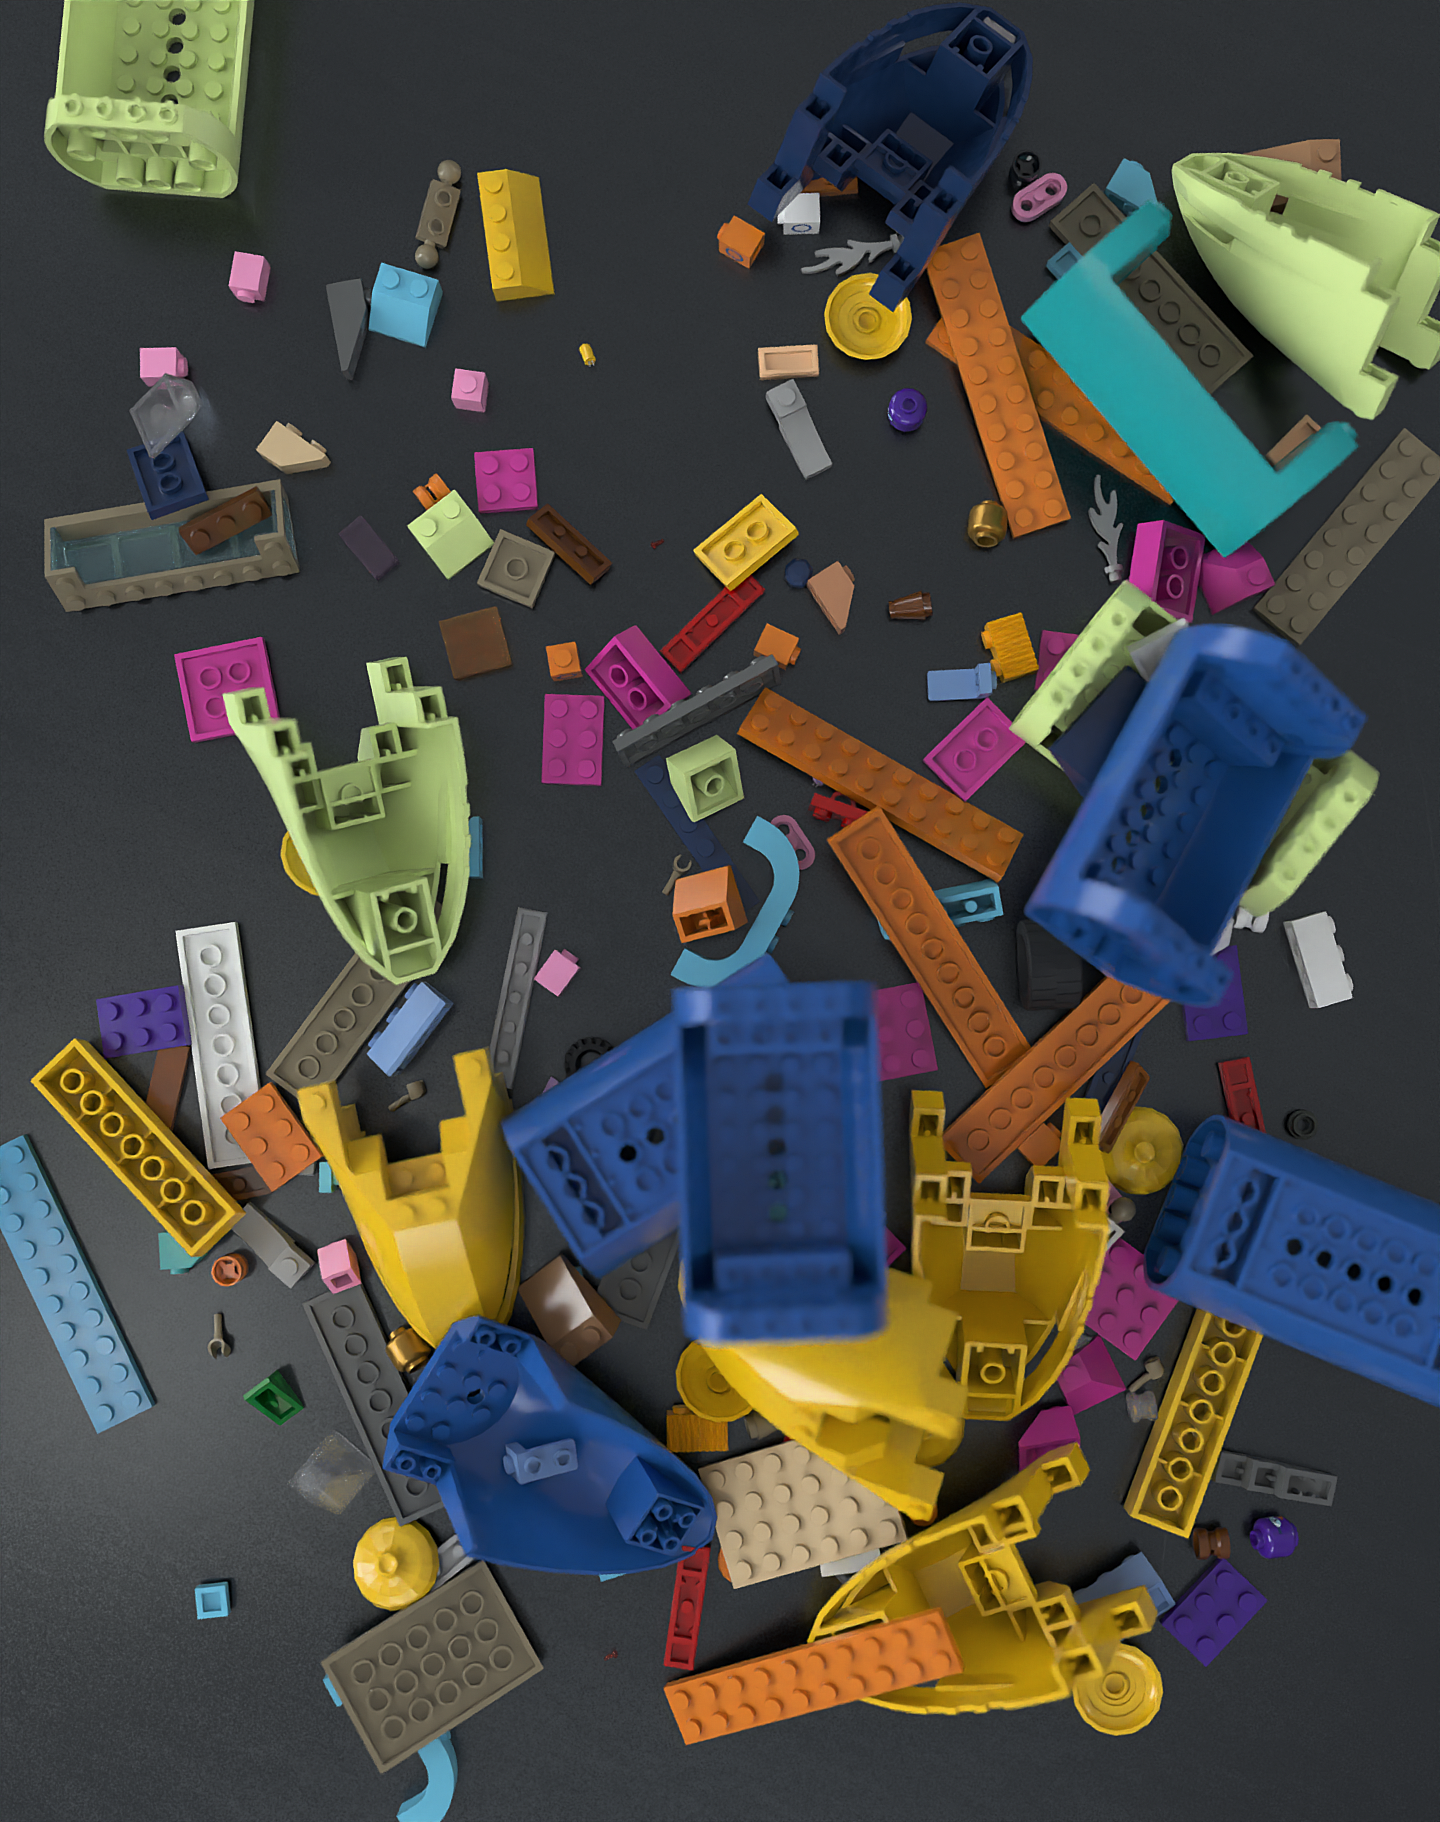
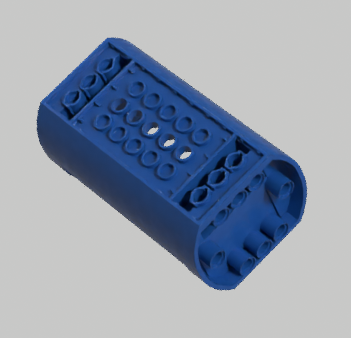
M1199 625L1179 630L1174 634L1030 899L1025 909V914L1108 977L1151 995L1179 1003L1203 1007L1218 1004L1233 973L1225 968L1226 963L1215 960L1211 956L1313 760L1334 758L1348 752L1367 717L1287 642L1259 632L1232 626ZM1172 750L1174 753V761L1170 765V759L1168 756ZM1159 777L1160 787L1156 792L1154 782L1155 779ZM1144 803L1146 806V813L1144 817L1141 818L1140 808ZM1130 830L1132 834L1131 842L1127 845V840L1125 836L1126 833ZM1116 857L1117 868L1113 872L1111 862Z
M766 952L714 986L788 984L789 982L772 957ZM673 1011L502 1118V1128L511 1151L581 1263L598 1279L608 1275L681 1228L677 1124L674 1121V1115L677 1110ZM778 1073L768 1074L764 1082L765 1087L770 1091L779 1090L783 1085L782 1076ZM773 1105L766 1111V1119L770 1123H779L784 1118V1110L780 1106ZM657 1126L664 1130L666 1137L661 1144L654 1145L648 1141L647 1132L651 1127ZM780 1138L771 1139L767 1144L768 1153L773 1156L781 1155L785 1151V1142ZM624 1144H632L637 1148L638 1156L634 1161L626 1162L621 1159L619 1150Z
M817 982L672 989L685 1333L700 1341L722 1345L853 1340L871 1337L884 1331L888 1327L876 982ZM770 1073H778L783 1078V1085L777 1091H770L765 1087V1078ZM773 1105L780 1106L784 1110L783 1120L776 1124L770 1123L766 1119V1111ZM773 1138H780L785 1142V1151L779 1156H773L767 1151V1144ZM773 1171L785 1173L787 1181L783 1187L776 1189L768 1184V1177ZM777 1203L785 1205L788 1209L786 1218L781 1221H775L769 1216L771 1206Z
M1214 1114L1205 1119L1187 1142L1181 1162L1146 1245L1143 1262L1146 1285L1154 1291L1440 1408V1204L1223 1115ZM1297 1237L1301 1242V1249L1297 1254L1289 1255L1286 1251V1243L1289 1239ZM1328 1250L1331 1254V1262L1326 1267L1321 1268L1316 1263V1256L1320 1251ZM1357 1262L1361 1266V1274L1357 1279L1350 1280L1346 1275V1269L1349 1264ZM1382 1275H1388L1391 1279V1287L1386 1292H1379L1376 1286L1378 1278ZM1418 1287L1421 1291L1418 1303L1411 1305L1407 1301V1293L1411 1288Z

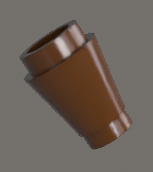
M921 590L894 601H889L891 619L926 620L927 616H933L930 592L922 593Z

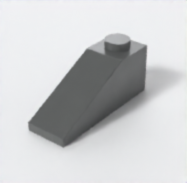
M361 278L326 284L341 371L347 380H351L354 377L370 320L369 306H371L372 292L370 287L365 288Z

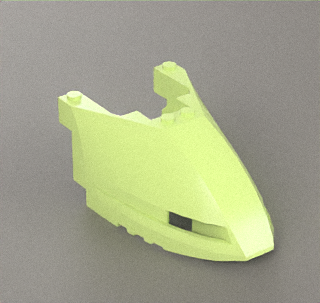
M1192 153L1173 164L1171 169L1173 186L1181 214L1201 258L1215 281L1232 304L1268 341L1344 407L1353 410L1356 416L1373 420L1381 413L1399 378L1371 364L1378 346L1410 360V363L1418 368L1430 369L1440 360V321L1428 316L1440 290V241L1431 238L1440 214L1381 189H1378L1376 193H1372L1360 188L1361 182L1349 179L1347 182L1331 177V172L1321 169L1316 172L1302 167V164L1297 162L1235 153ZM1276 194L1289 198L1283 215L1270 211Z
M392 657L366 663L379 725L362 728L357 757L358 762L317 771L311 742L300 743L296 720L270 717L264 687H252L224 693L223 698L229 724L250 755L269 789L302 862L326 910L343 937L363 962L393 984H401L436 973L457 934L465 905L470 874L469 848L471 847L468 821L470 805L467 803L466 796L468 781L458 717L447 716L442 687L413 686L407 657ZM441 863L448 864L446 887L441 915L436 924L434 908L439 885Z

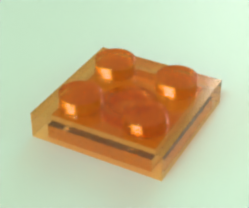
M496 606L439 621L455 680L513 665Z

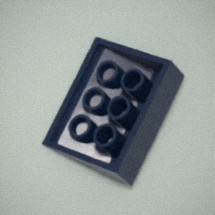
M1129 665L1124 666L1048 749L1084 800L1148 683ZM1172 750L1168 756L1170 759V764L1174 760V753Z

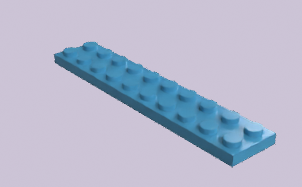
M22 1135L1 1145L0 1229L95 1430L99 1434L156 1404L28 1135Z

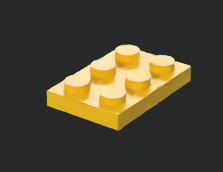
M760 494L693 551L696 557L732 591L796 538L799 533L797 528Z

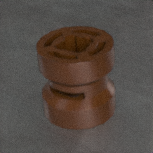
M1216 1527L1213 1531L1209 1532L1205 1528H1194L1193 1548L1197 1560H1206L1210 1555L1216 1556L1218 1559H1228L1230 1557V1538L1226 1527Z

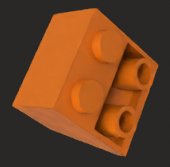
M731 865L675 880L673 918L681 943L733 931L748 922Z

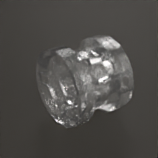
M1145 1390L1143 1394L1127 1392L1126 1403L1131 1423H1138L1141 1419L1157 1420V1405L1152 1390Z

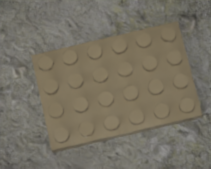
M480 1560L445 1582L439 1588L428 1593L422 1599L402 1609L320 1662L380 1774L394 1767L544 1669L484 1560Z

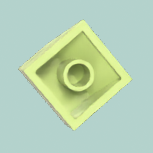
M455 489L407 525L411 533L448 580L494 545L493 540Z
M718 735L666 758L671 784L692 822L701 820L744 799L736 750Z

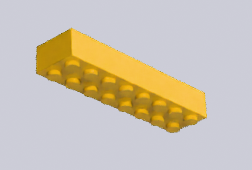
M74 1038L30 1080L191 1257L204 1256L247 1214L88 1041Z
M1198 1308L1196 1309L1123 1506L1131 1517L1188 1539L1263 1335Z

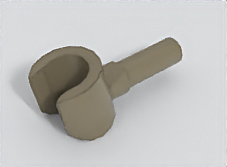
M681 855L675 858L673 863L674 871L662 891L667 896L674 887L675 880L680 878L681 875L687 874L690 870L691 860L685 869L677 866Z
M423 1080L407 1084L409 1094L389 1105L388 1109L394 1112L407 1102L409 1103L414 1099L425 1096L426 1088Z
M214 1314V1339L210 1341L207 1348L209 1353L217 1359V1350L222 1347V1354L227 1358L231 1353V1348L223 1340L222 1314Z
M1158 1356L1144 1362L1147 1372L1128 1387L1131 1393H1134L1147 1381L1160 1378L1163 1375L1164 1368Z

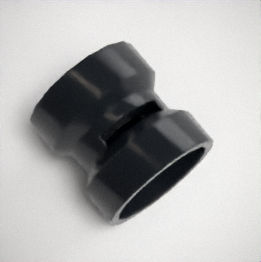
M1026 149L1021 150L1015 155L1008 174L1009 182L1013 187L1022 190L1037 180L1042 167V161L1038 153Z

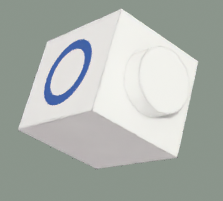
M799 193L777 216L778 224H783L784 234L819 233V193Z

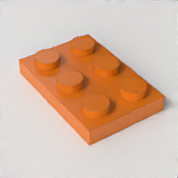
M272 1082L262 1087L220 1118L271 1192L279 1189L324 1156Z

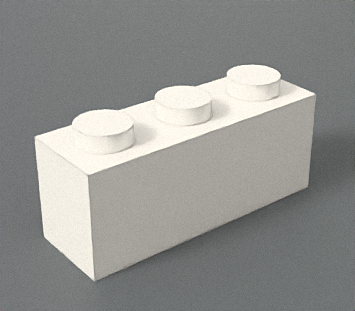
M1317 912L1283 922L1309 1008H1321L1353 998L1351 993L1353 982L1349 974H1345L1342 964L1344 962V953L1340 945H1336L1333 935L1336 931L1333 919L1327 916V912Z

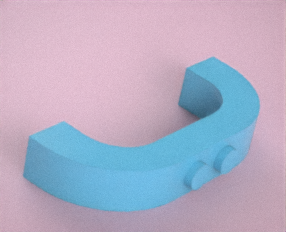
M759 816L756 817L743 843L758 850L768 858L774 870L773 888L745 940L735 953L725 958L712 959L685 947L670 975L687 984L697 987L714 986L765 954L766 951L772 953L780 939L775 935L779 926L786 927L794 913L789 908L794 901L799 885V864L795 850L787 837L776 826Z
M326 1674L323 1682L338 1707L343 1703ZM447 1731L418 1750L428 1771V1785L421 1793L401 1804L397 1814L399 1822H441L451 1803L458 1777L457 1758L450 1741V1731Z

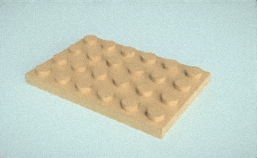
M794 1439L698 1468L701 1481L713 1499L717 1514L715 1527L734 1589L900 1543L909 1538L901 1511Z

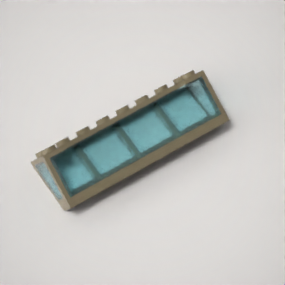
M281 480L208 491L206 493L209 500L151 520L144 502L44 519L45 578L65 611L69 612L298 573L300 569L289 501ZM257 486L271 506L272 516L195 556L180 535L179 527Z

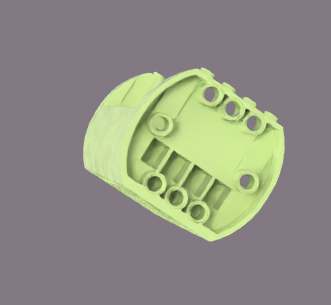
M65 0L55 98H51L47 105L45 144L53 157L75 175L105 189L224 198L231 194L237 187L254 0ZM177 14L186 15V19L181 25L172 24V19ZM173 43H183L181 52L177 54L169 52V48ZM171 71L181 72L180 78L176 82H168L166 80L167 75ZM170 99L177 100L178 104H174V102L170 101Z
M1126 579L1099 609L1048 677L1025 704L1012 722L1009 730L1062 769L1048 750L1049 747L1124 666L1129 665L1140 675L1127 646L1178 620L1154 603L1148 595ZM1349 750L1338 757L1314 759L1238 905L1252 916L1260 917L1269 913L1290 897L1371 796L1378 780V771ZM1159 777L1154 782L1156 792L1160 787ZM1144 803L1140 808L1141 818H1143L1146 813V806Z

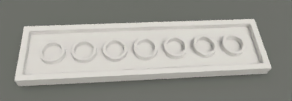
M238 922L176 931V939L192 1041L191 1047L208 1169L251 1163L220 1119L261 1089Z

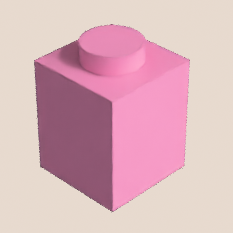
M235 251L229 288L237 299L248 303H253L255 300L265 301L271 268L265 257Z
M176 347L140 348V378L149 387L184 386V376L188 375V363Z
M455 368L451 394L455 408L485 412L489 387L485 372Z
M566 949L562 953L554 950L534 980L560 997L581 969L576 964L579 959Z
M346 1239L317 1249L322 1280L333 1294L362 1284L357 1255Z

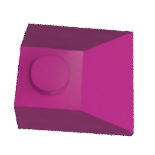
M1248 541L1225 558L1217 549L1207 552L1202 556L1198 585L1212 615L1260 595L1276 585L1264 557Z
M1099 1334L1075 1345L1071 1358L1055 1381L1067 1406L1071 1405L1074 1415L1126 1390Z
M1071 1405L1065 1407L1054 1406L1048 1410L1040 1411L1018 1442L1019 1472L1050 1450L1074 1442H1078L1080 1447V1434Z

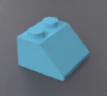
M381 263L372 290L369 330L426 348L443 294L439 281Z

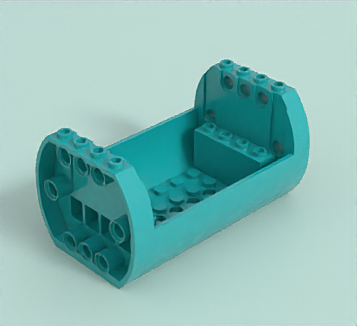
M1149 200L1078 261L1020 319L1225 558L1284 512L1358 447L1354 441L1358 436L1346 422L1339 424L1337 422L1326 423L1273 467L1268 465L1117 287L1170 236L1171 214L1160 202L1154 205Z

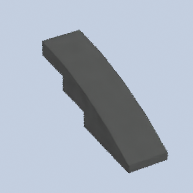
M1221 1450L1210 1480L1217 1483L1241 1486L1250 1491L1274 1494L1283 1499L1332 1506L1338 1477L1305 1467Z

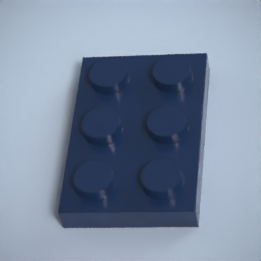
M183 430L126 450L151 520L209 500Z

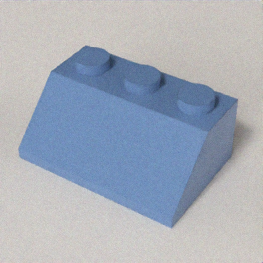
M421 981L419 985L414 983L404 996L407 999L406 1003L401 1009L396 1007L386 1020L389 1023L383 1033L378 1031L368 1043L371 1049L367 1055L390 1077L401 1075L454 1004L427 982Z
M1142 1551L1137 1555L1127 1557L1122 1562V1565L1111 1572L1103 1573L1095 1583L1073 1594L1076 1603L1080 1604L1145 1585L1158 1611L1157 1617L1176 1605Z

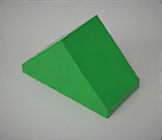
M278 1369L243 1395L245 1401L279 1426L304 1408L302 1402Z

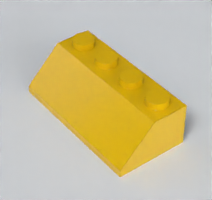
M509 169L477 173L492 289L496 301L554 294L539 177Z

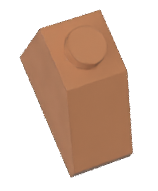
M836 561L810 578L807 582V587L840 635L846 627L855 578L846 565L842 567L839 561Z

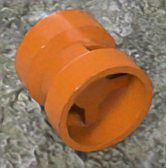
M437 473L429 478V483L425 486H418L413 490V493L426 510L430 509L451 492ZM428 490H430V491L432 492V494L435 496L436 500H434V498L431 496V494L428 492Z
M228 1253L214 1262L211 1271L212 1277L221 1286L228 1287L234 1285L247 1275L248 1261L240 1253Z

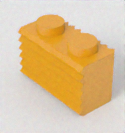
M1022 612L986 623L984 626L985 631L981 632L982 641L986 649L991 648L994 658L990 660L991 669L996 671V676L1000 677L1001 683L1034 674L1038 671L1039 665L1035 658Z
M685 1404L674 1405L673 1410H667V1448L671 1452L728 1451V1422L715 1423L700 1418Z

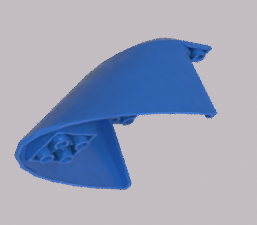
M479 1315L454 1322L390 1422L383 1469L436 1485L466 1557L516 1568L552 1573L585 1575L628 1574L672 1565L693 1556L699 1548L704 1547L713 1539L717 1522L715 1506L711 1494L695 1472L611 1397L566 1361L547 1342L522 1330ZM481 1389L478 1395L467 1397L471 1391ZM569 1438L575 1441L578 1468L575 1470L524 1484L517 1482L505 1471L503 1457L507 1455L505 1446L507 1444L518 1442L527 1450ZM682 1546L695 1547L691 1552L681 1550Z

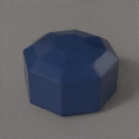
M794 558L785 567L784 579L791 588L803 589L807 586L808 580L812 578L813 568L806 559Z

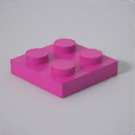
M533 448L474 452L478 511L480 514L538 509Z

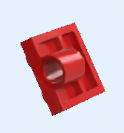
M838 791L832 794L830 798L814 793L808 810L813 811L812 816L825 822H829L831 818L842 822L840 825L842 828L847 827L868 813L856 808V801ZM838 797H844L849 801L850 805L839 802L835 799Z

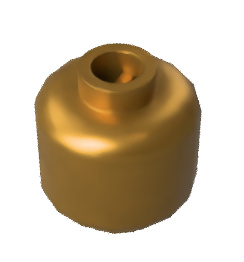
M985 500L975 505L969 513V537L982 547L997 545L1006 536L1007 511L993 500Z
M402 1326L389 1335L390 1341L385 1351L398 1371H407L409 1374H412L429 1362L428 1356L431 1348L413 1328L405 1329Z

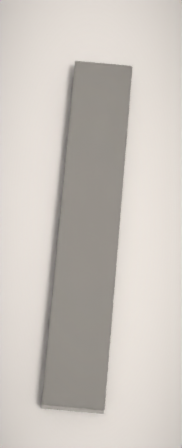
M518 907L489 1049L494 1073L503 1072L506 1088L509 1089L514 1087L535 982L534 978L537 972L548 917L546 912Z

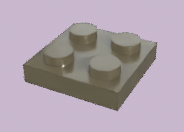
M500 529L477 584L482 588L533 609L556 554L554 551Z

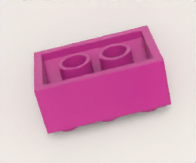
M1165 520L1138 524L1129 582L1148 595L1154 603L1175 619L1180 620L1184 618L1187 623H1192L1206 536Z
M636 625L614 636L584 669L633 730L643 725L644 720L654 714L661 715L667 712L672 704L682 699L686 700L692 694Z

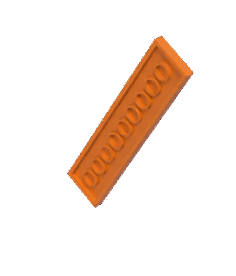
M980 232L939 246L927 265L926 270L1002 506L1008 514L1007 521L1012 537L1014 539L1070 520L1071 516Z
M941 317L925 343L956 363ZM1010 326L1039 419L1171 505L1174 498L1048 350Z
M766 687L737 732L738 735L864 807L873 810L879 806L887 819L996 882L1002 879L1024 835Z
M877 806L827 839V841L983 1086L988 1088L1012 1067L1031 1046L884 812Z
M1106 975L1080 1000L1076 1008H1072L943 1132L944 1149L957 1162H970L972 1177L980 1184L1066 1101V1098L1072 1096L1171 1000L1135 989Z
M940 1606L671 1681L663 1689L685 1744L689 1745L960 1673L965 1665Z

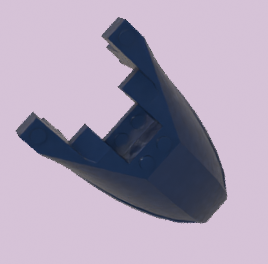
M960 2L932 5L912 10L899 19L894 18L890 20L883 28L875 29L869 33L865 40L861 43L859 41L856 42L820 73L813 92L796 108L774 163L757 179L748 205L772 222L812 180L824 178L841 192L856 176L895 204L885 223L904 238L897 253L880 271L869 293L870 296L894 312L908 296L965 203L991 169L1022 115L1030 92L1033 56L1024 32L991 7ZM953 31L940 45L930 46L900 56L905 44L909 41L938 32ZM1011 68V99L1007 117H1003L1005 104L1004 77Z

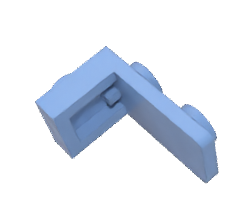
M991 663L978 664L975 669L929 671L927 673L928 700L986 699L992 694V689L997 687L996 671H991Z
M571 1438L527 1450L518 1442L505 1445L507 1453L503 1457L505 1471L520 1484L578 1468L575 1441Z

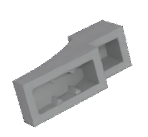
M794 379L767 391L766 400L779 423V429L805 480L831 468L832 462L816 431L806 407L807 404Z
M249 1202L243 1208L247 1214L231 1229L257 1253L269 1267L268 1269L291 1289L315 1264V1261L294 1244V1239L254 1204Z

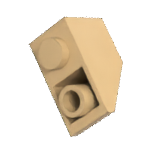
M276 421L256 449L262 458L285 474L326 468L331 463L325 455L327 450L314 440L308 443L302 439L303 433L290 423L284 426Z

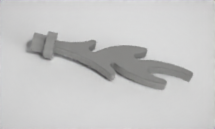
M893 234L890 235V241L877 243L848 240L847 245L853 249L826 248L815 251L816 257H829L830 259L816 266L802 267L801 271L803 274L818 273L830 269L837 264H842L836 270V275L840 276L854 269L862 261L866 253H871L869 257L870 263L881 253L889 249H893V252L897 253L904 238L901 235Z
M1097 475L1094 481V492L1101 515H1098L1093 508H1090L1088 513L1095 530L1109 543L1107 545L1104 542H1100L1098 547L1104 552L1109 566L1105 568V574L1109 575L1110 583H1117L1122 581L1121 573L1123 572V565L1117 564V544L1123 524L1120 523L1116 528L1113 527L1117 512L1116 491L1110 493V503L1106 504L1100 488L1101 476Z

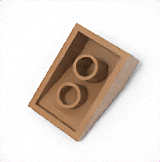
M1340 139L1306 140L1243 153L1244 155L1297 162L1302 164V167L1316 172L1320 169L1331 172V177L1341 180ZM1276 194L1270 211L1283 213L1289 198Z
M562 1253L518 1287V1291L545 1341L572 1366H575L613 1338L621 1322L616 1313Z

